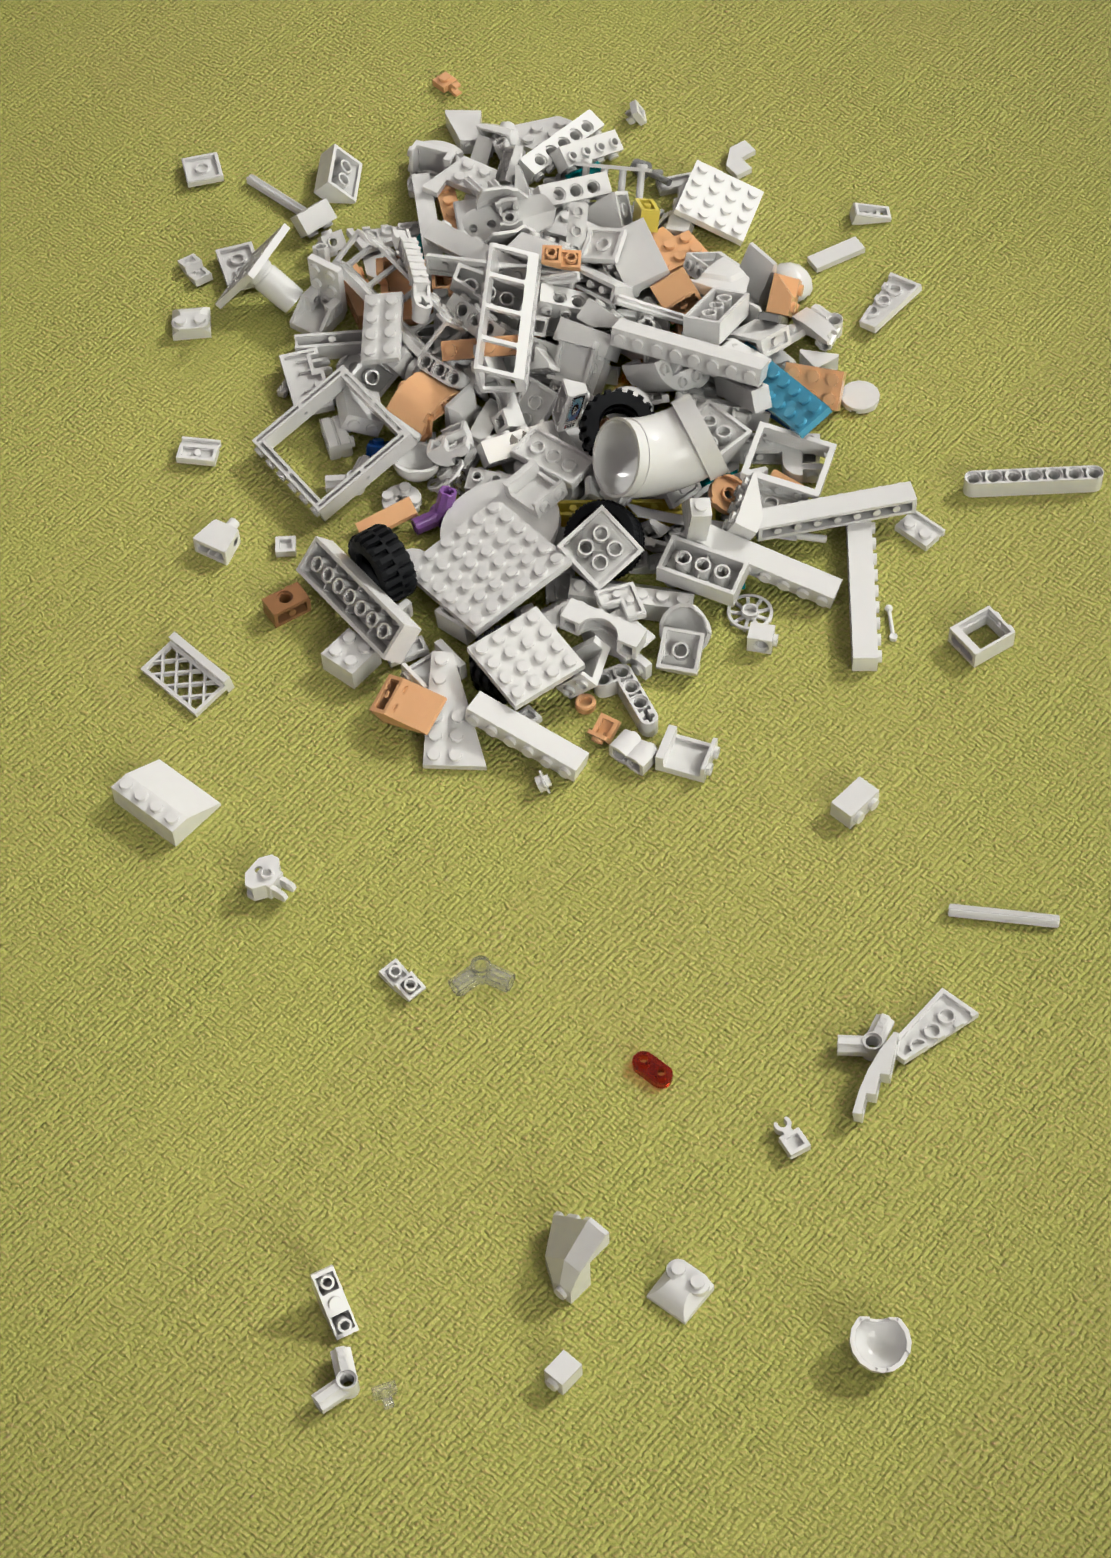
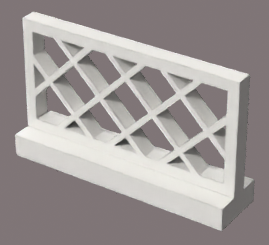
M174 631L169 636L170 642L141 668V671L194 716L198 717L225 691L229 693L235 687L231 678ZM171 649L176 652V658L165 659V655ZM188 662L190 664L189 670H179V663ZM175 663V671L165 672V664ZM154 665H161V672L151 673L149 670ZM193 674H203V681L193 682ZM180 675H189V682L178 683V677ZM175 676L174 684H165L164 677ZM216 685L218 687L215 692L206 693L207 686ZM203 686L202 694L192 695V687ZM178 688H188V695L179 696ZM202 699V704L195 709L191 706L192 700Z

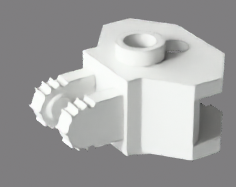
M274 855L258 858L245 872L247 897L253 901L265 898L272 900L275 897L285 902L288 896L281 888L289 892H294L297 888L292 881L283 876L279 858Z

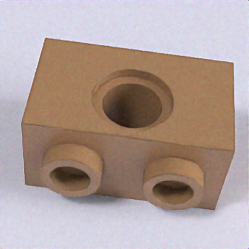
M298 581L262 599L264 613L275 628L312 610L310 597Z

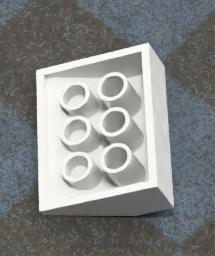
M160 759L126 773L111 786L115 803L175 847L221 806L220 802Z

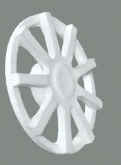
M457 457V462L453 467L440 466L436 473L437 478H434V475L429 479L427 483L428 489L438 493L441 486L450 487V483L456 477L461 476L460 472L465 467L464 461Z
M756 594L738 596L735 606L741 609V611H733L731 606L727 607V618L730 624L743 630V632L749 631L748 624L750 621L757 622L756 619L765 621L763 624H769L773 618V608L770 602ZM746 597L747 604L741 605L737 601L741 598ZM750 597L759 598L756 604L750 603ZM763 601L768 605L767 608L758 610ZM770 612L769 617L759 615L761 613ZM731 615H741V617L733 620ZM746 620L744 626L738 624L740 621Z

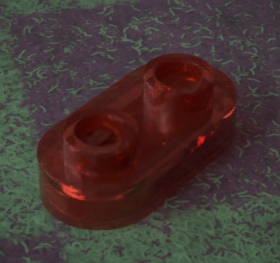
M640 1051L633 1056L632 1068L635 1073L656 1088L663 1089L671 1085L673 1071L668 1065L647 1051ZM663 1072L665 1075L660 1076L658 1073Z

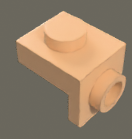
M601 712L593 729H588L587 733L592 737L591 740L599 745H602L603 742L610 745L621 722Z

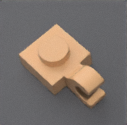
M446 71L432 79L433 86L441 92L446 93L449 91L455 97L462 94L458 89L461 84Z

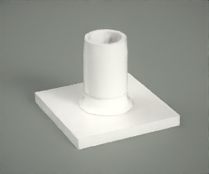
M284 223L250 255L215 303L217 307L221 309L247 284H250L283 312L286 313L291 309L302 295L303 290L275 265H272L268 259L290 227Z

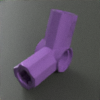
M441 486L436 503L431 506L429 512L410 519L417 535L437 526L441 528V523L447 510L455 502L457 495L455 488Z

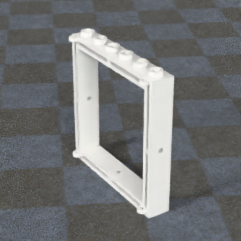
M341 365L252 440L256 446L254 450L259 457L266 458V464L272 470L276 468L278 470L276 474L283 482L287 480L289 482L287 486L294 494L298 492L300 494L298 496L305 505L309 503L311 512L316 517L320 516L324 521L329 519L417 445L412 434L344 365ZM348 387L396 437L320 499L273 448L343 389Z

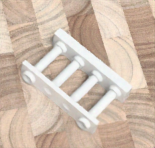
M581 159V162H576V166H583L582 176L589 175L590 167L601 168V172L607 171V174L608 169L619 170L618 191H625L627 170L638 171L635 198H643L645 172L652 173V169H649L647 164L627 167L593 164L591 159ZM634 202L633 205H631L632 213L634 209Z

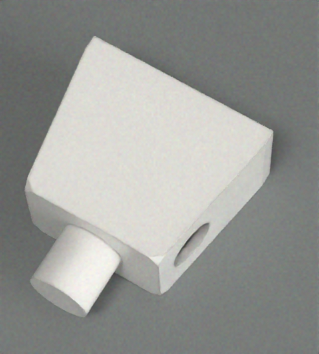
M230 518L226 523L217 519L211 521L193 537L195 552L228 565L241 541L239 530L237 529L240 526L239 522L235 518Z

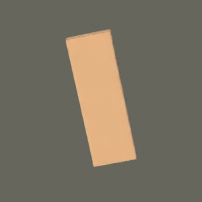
M408 496L355 523L359 533L375 524H384L392 529L418 516V513Z

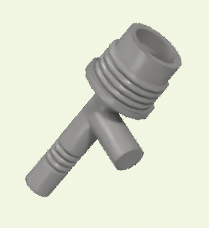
M638 158L634 159L630 167H636L637 164H647L648 168L652 169L650 162ZM652 169V173L645 172V179L649 176L667 186L672 184L671 179L663 176L662 169ZM631 171L638 176V171Z

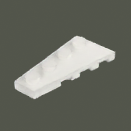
M891 272L888 276V281L884 282L881 286L880 293L874 297L873 304L869 305L859 321L860 327L876 333L922 291L921 284Z

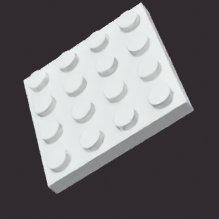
M697 160L673 214L741 246L764 192Z
M537 606L467 647L468 654L515 711L585 669V663Z

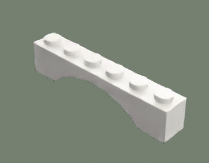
M588 298L576 318L596 330H612V327L622 314L613 308L608 310L605 308L606 303L598 298L595 300ZM648 356L651 362H656V361L660 360V359H657V358H653V357ZM669 362L673 375L685 368V366Z

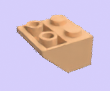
M684 267L679 268L650 286L661 307L686 314L702 299Z

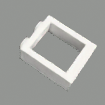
M721 251L687 252L683 267L688 275L697 280L709 266L721 257H726L738 267H740V264Z
M987 606L950 627L948 641L975 668L1013 646L1015 630L1002 619L997 611ZM987 624L1000 638L980 649L967 635Z

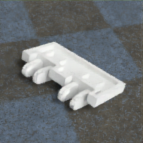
M317 347L279 355L293 405L325 380L326 376L333 373L332 367L329 366V358H319ZM336 396L314 415L335 410L334 406H337Z

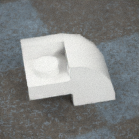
M462 420L440 430L441 435L435 438V440H429L426 454L432 462L439 466H454L457 456L463 457L469 450L474 449L473 437L467 422Z

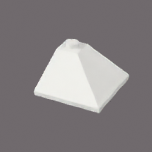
M708 399L698 409L727 465L752 435V430Z
M603 505L556 546L565 556L572 559L573 565L571 568L596 590L605 587L644 551L639 543Z

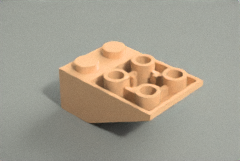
M389 674L369 710L384 723L428 735L447 698L405 678Z

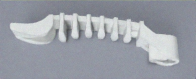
M392 228L391 234L394 248L399 251L398 256L404 260L405 270L408 271L407 277L410 279L409 285L412 286V320L418 324H427L433 306L430 297L431 281L428 279L429 274H427L425 260L422 258L421 247L418 246L419 241L416 237H411L409 229L396 230Z

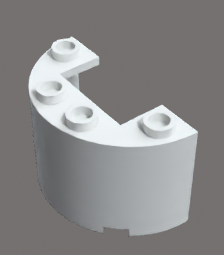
M635 359L622 365L623 372L632 386H637L646 393L689 390L696 386L704 376L701 375V371L689 367L673 375L670 363L664 360L641 363L640 359Z

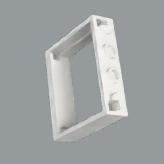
M760 421L739 479L743 481L745 477H749L753 472H756L760 493L792 503L810 500L808 497L812 499L819 498L837 444L809 435L802 439L790 429ZM762 438L826 458L815 489L751 470L750 466L760 439Z

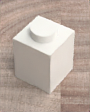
M565 1350L544 1370L547 1387L554 1392L558 1391L562 1395L583 1375L582 1364Z

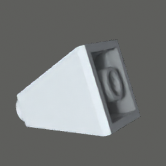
M628 191L611 192L588 207L587 221L606 228H621L632 223L633 215Z

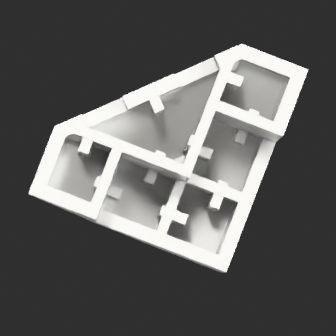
M556 1211L553 1214L545 1262L554 1293L561 1300L566 1299L570 1304L591 1285L590 1262L609 1244V1232L591 1217H585L582 1220L576 1214L569 1213L567 1216H564L560 1211Z

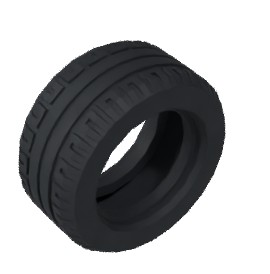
M599 499L584 504L572 514V517L567 521V526H565L563 539L603 505L644 549L645 537L640 521L626 507L612 500ZM643 552L612 580L619 579L621 576L623 577L625 574H628L629 571H632L636 564L639 563Z

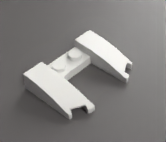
M808 307L793 315V324L788 325L791 344L808 335L828 346L831 344V339L828 337L829 334L838 335V331L834 326ZM754 342L750 343V344H752L755 348H757L756 343H754ZM786 347L768 356L779 367L786 362L796 363L791 356L783 351Z

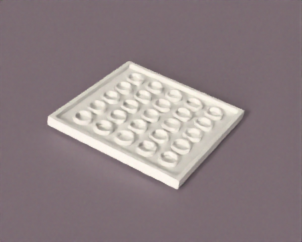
M497 498L412 560L417 574V586L476 637L573 565L571 558L565 556L555 545Z

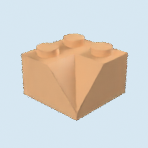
M774 273L766 312L792 319V316L799 312L800 304L797 303L799 296H802L804 290L802 281Z

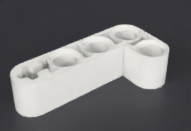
M621 663L603 669L598 685L594 687V694L599 698H607L618 694L639 732L645 737L656 735L658 732V714L631 667Z

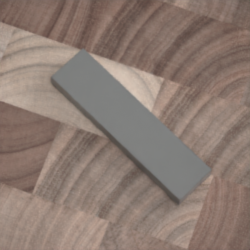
M759 312L758 319L788 325V317Z

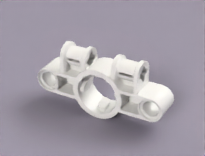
M676 391L674 400L688 394L689 392ZM690 393L697 408L710 399L752 431L757 430L760 421L769 423L771 413L767 411L762 414H754L728 400Z

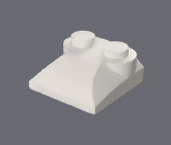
M503 121L500 125L478 123L476 126L480 135L495 139L500 136H506L510 146L515 144L520 146L517 129L510 121Z
M210 307L175 309L172 311L173 341L212 338Z
M469 383L444 406L446 427L462 420L467 422L469 429L473 426L482 410V407L477 405L473 384Z
M664 626L656 668L671 673L698 676L705 633Z
M674 1259L668 1263L666 1271L647 1294V1298L685 1325L714 1291V1285L705 1274L685 1260Z

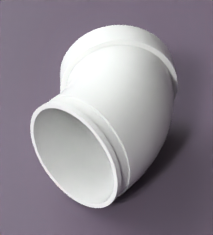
M690 393L672 401L671 407L658 413L642 417H613L601 426L593 447V470L600 489L611 498L658 496L684 489L707 478L712 481L729 472L721 452Z

